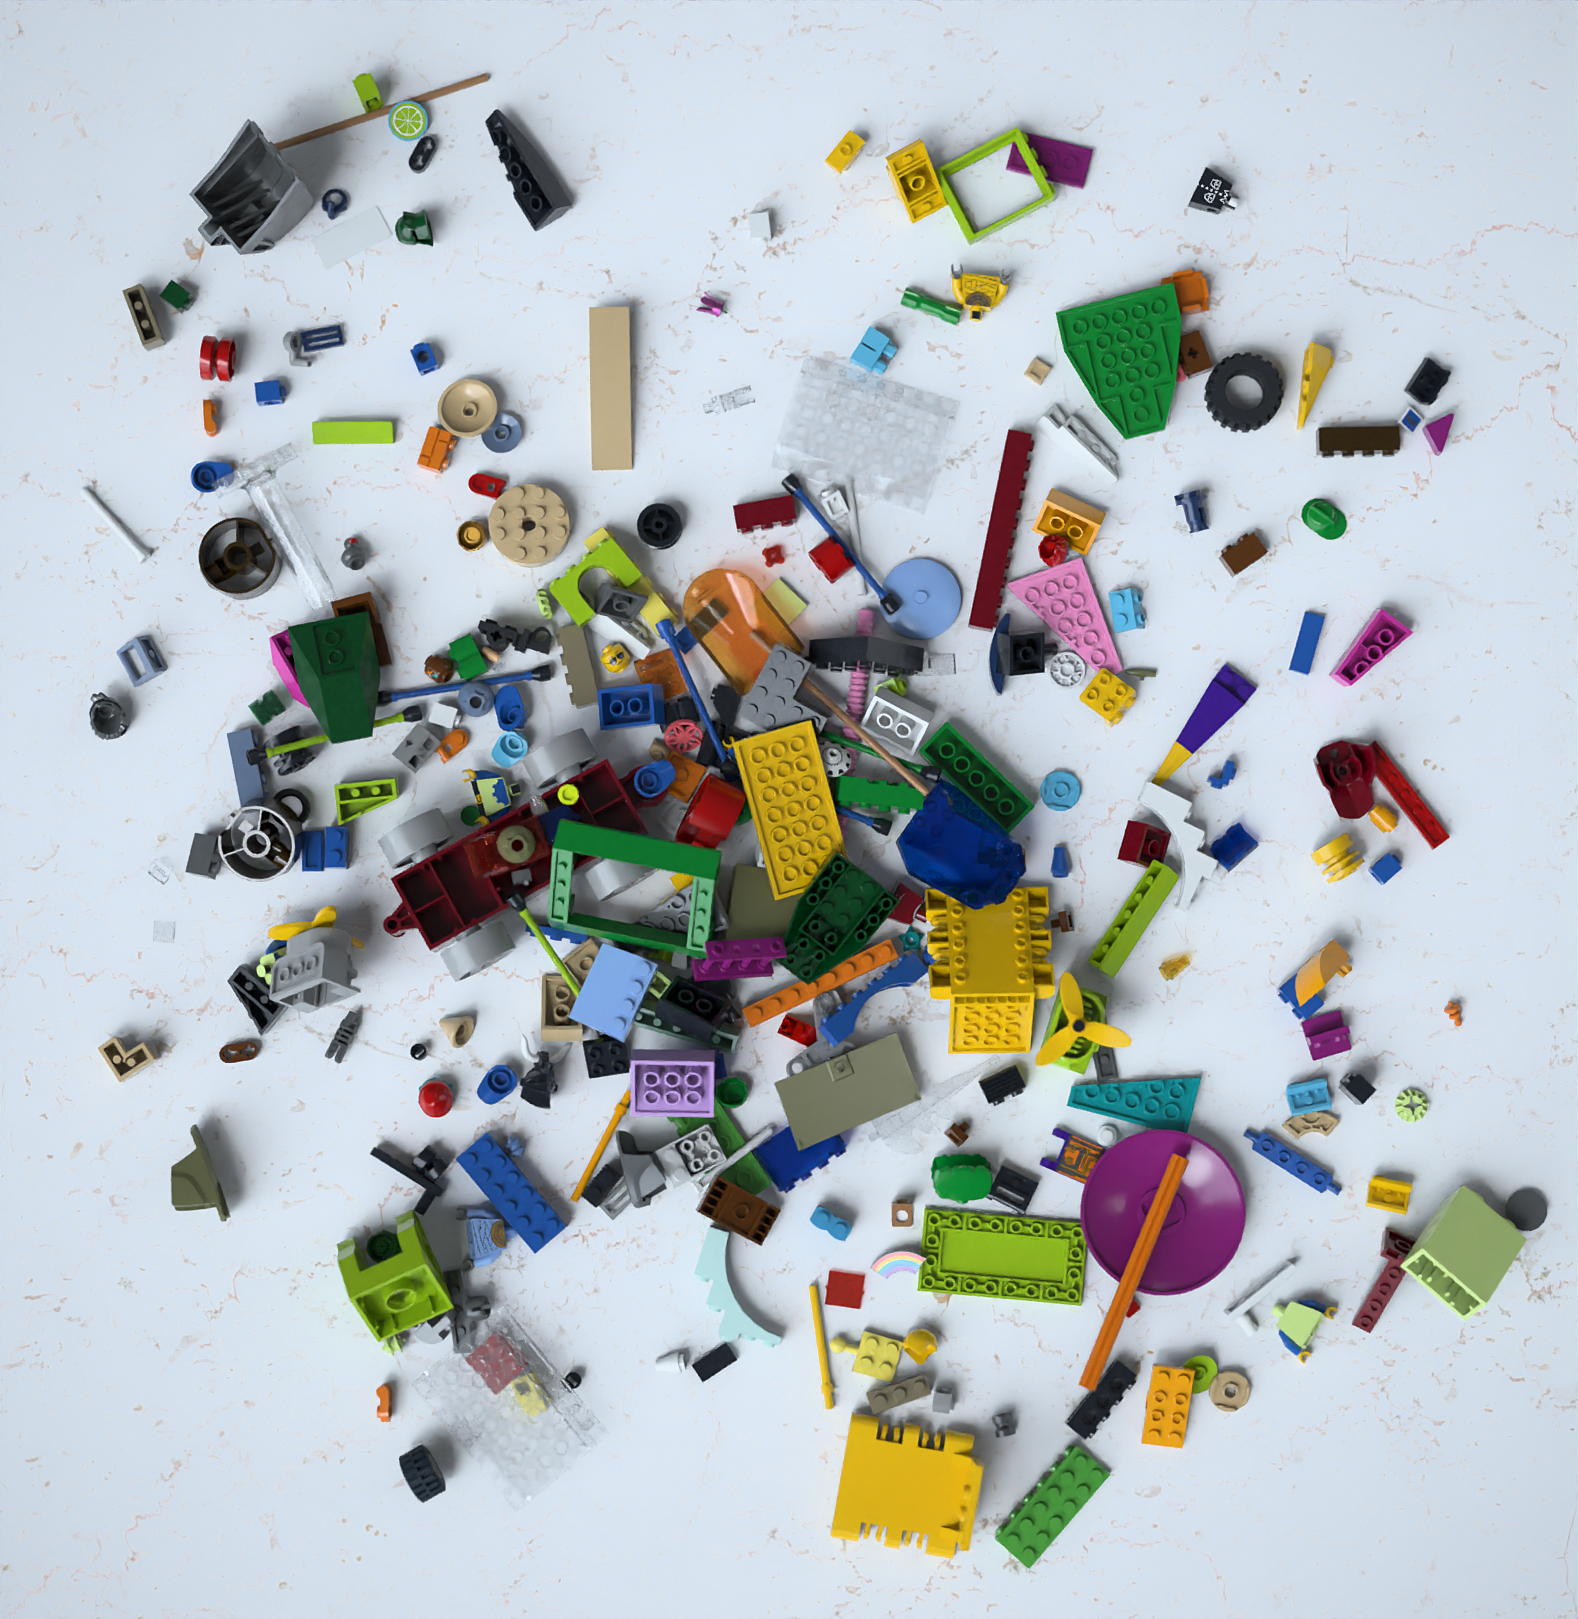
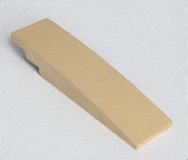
M589 307L592 471L632 470L630 308Z

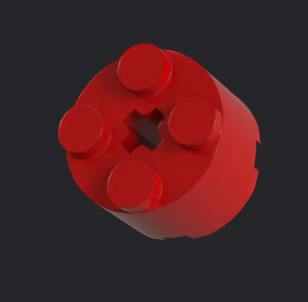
M831 536L826 537L808 552L812 562L819 571H822L824 577L831 584L839 580L854 567L852 561L843 554L845 552L844 549Z

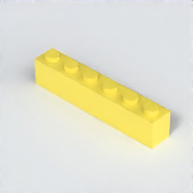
M601 527L584 541V545L593 553L598 549L597 545L605 538L609 540L611 537L615 540L616 537L609 529L605 531ZM620 545L619 547L627 556L628 552L622 545ZM633 560L632 563H633V564L636 566V568L640 571L641 568H640V567L638 566V564ZM604 569L618 587L626 589L611 571ZM645 576L629 590L648 596L647 602L639 613L657 636L661 638L655 624L670 618L675 627L678 624L676 618L679 616L672 607L667 608L664 604L666 599L659 591L655 593L651 588L653 583Z

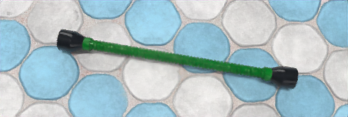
M824 730L821 737L828 738V740L833 742L835 741L849 748H854L857 751L859 750L876 758L883 759L874 749L865 744L846 739V737L844 738L827 730ZM894 757L904 767L921 775L926 781L934 784L938 783L942 773L941 768L933 765L911 763L899 757Z

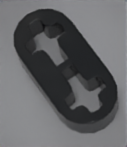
M429 136L422 137L412 152L408 163L411 171L414 173L424 172L437 149L433 138ZM428 142H430L432 148H427L425 153H423V144H428ZM420 157H422V166L418 165L417 168H415L413 162H418Z

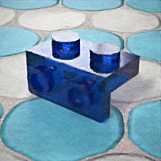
M1237 823L1235 826H1231L1221 839L1214 841L1209 850L1212 857L1230 872L1259 845L1244 830L1243 826Z

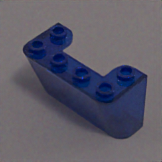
M789 1125L752 1152L780 1192L784 1190L785 1193H788L796 1187L794 1183L800 1178L802 1181H805L813 1175L811 1172L816 1167L822 1169L830 1163L828 1159L833 1155L838 1158L847 1151L845 1149L847 1143L838 1134L799 1151Z

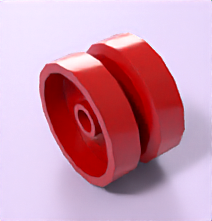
M205 335L200 348L199 368L201 379L213 381L217 375L220 381L231 382L236 365L235 339L223 337L218 341L216 336Z

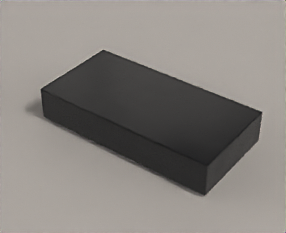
M725 1342L692 1364V1367L701 1381L705 1382L735 1362L737 1358Z

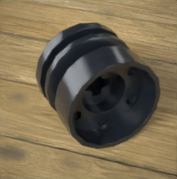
M298 725L275 735L264 743L263 747L283 746V744L306 739L307 736L302 727ZM312 745L289 752H281V754H276L270 758L280 757L273 765L276 768L280 767L277 771L279 776H285L298 772L308 766L309 763L317 758V754L315 751H310Z

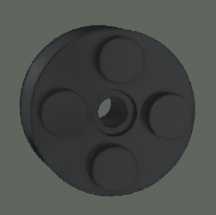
M655 503L642 510L637 520V530L641 541L646 546L654 550H665L675 545L682 533V524L679 514L673 507L664 503ZM658 524L663 525L661 529L656 528Z

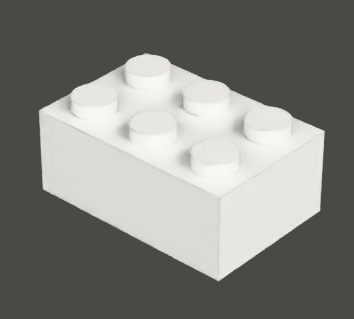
M880 686L860 727L873 736L913 756L935 714Z

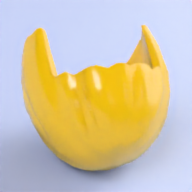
M923 1328L912 1330L903 1341L904 1351L918 1364L923 1365L929 1355L937 1351L938 1343L935 1335Z

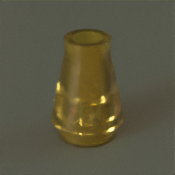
M1182 955L1181 957L1162 962L1159 971L1166 981L1173 980L1190 965V961L1186 955Z

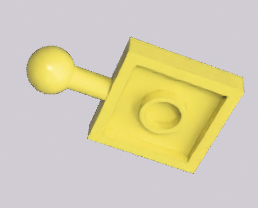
M863 1331L859 1347L846 1343L842 1337H834L831 1340L830 1348L833 1352L842 1353L846 1351L856 1354L852 1371L892 1382L903 1342Z

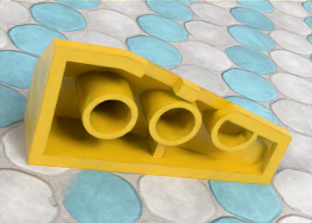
M1310 342L1304 351L1296 430H1301L1329 368H1332L1334 363L1331 349Z

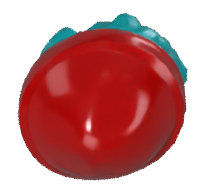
M434 1077L426 1080L418 1089V1104L422 1111L433 1118L445 1116L451 1110L455 1101V1094L452 1093L453 1086L440 1078Z

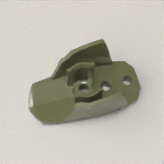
M194 1124L190 1128V1134L196 1149L171 1166V1204L175 1207L176 1211H194L216 1207L221 1222H225L231 1216L220 1182H218L216 1171L197 1125Z

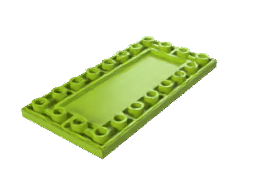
M924 1208L921 1253L926 1255L927 1258L919 1268L917 1291L1081 1306L1087 1245L1081 1223Z

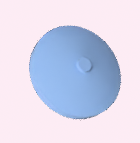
M926 559L904 562L894 568L883 583V590L887 591L888 594H892L902 606L889 616L880 603L882 614L888 625L895 632L906 638L914 640L935 638L947 631L957 618L961 604L958 583L951 572L937 562Z

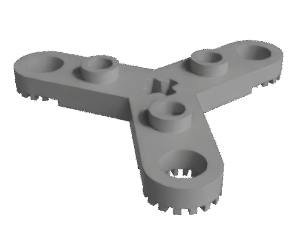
M828 994L818 995L813 1001L817 1041L787 1063L786 1072L788 1076L795 1074L792 1071L794 1063L800 1064L802 1071L823 1063L828 1058H834L859 1048L843 1040L834 1048L826 1049L824 1042H828V1040L818 1028L823 1025L821 1020L827 1015L831 1014L834 1016L836 1014L834 1000ZM825 999L828 1002L827 1010L820 1008L819 1000Z

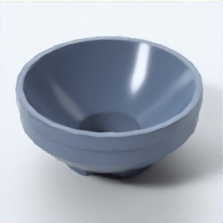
M470 681L464 684L458 693L459 707L468 716H484L494 705V692L488 684L482 681ZM472 697H479L482 700V704L479 707H473L470 704Z

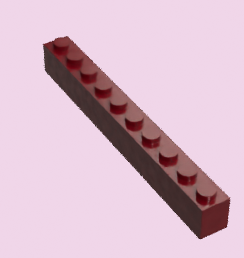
M1008 429L968 628L992 632L993 627L997 628L999 616H996V610L1001 608L1003 596L999 595L1001 588L1005 589L1007 577L1003 576L1004 570L1009 569L1011 557H1007L1009 549L1013 550L1015 538L1011 536L1012 531L1017 530L1019 518H1015L1016 511L1021 510L1023 499L1019 498L1020 491H1025L1027 479H1023L1025 471H1029L1031 460L1027 459L1028 452L1033 451L1035 440H1031V433Z

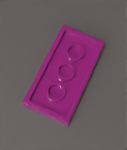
M1026 133L1029 140L1026 143L1029 149L1033 148L1038 157L1036 162L1038 166H1043L1047 174L1044 177L1046 180L1083 189L1093 152L1092 149ZM1012 143L1006 170L1032 176L1016 143Z

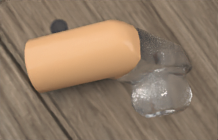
M487 646L482 649L481 655L493 661L495 665L492 669L496 673L501 674L506 669V663L500 654Z

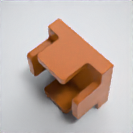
M1193 269L1174 272L1171 277L1161 279L1162 285L1174 283L1181 316L1209 311L1207 301L1209 293L1206 279L1202 277L1201 271L1193 272Z

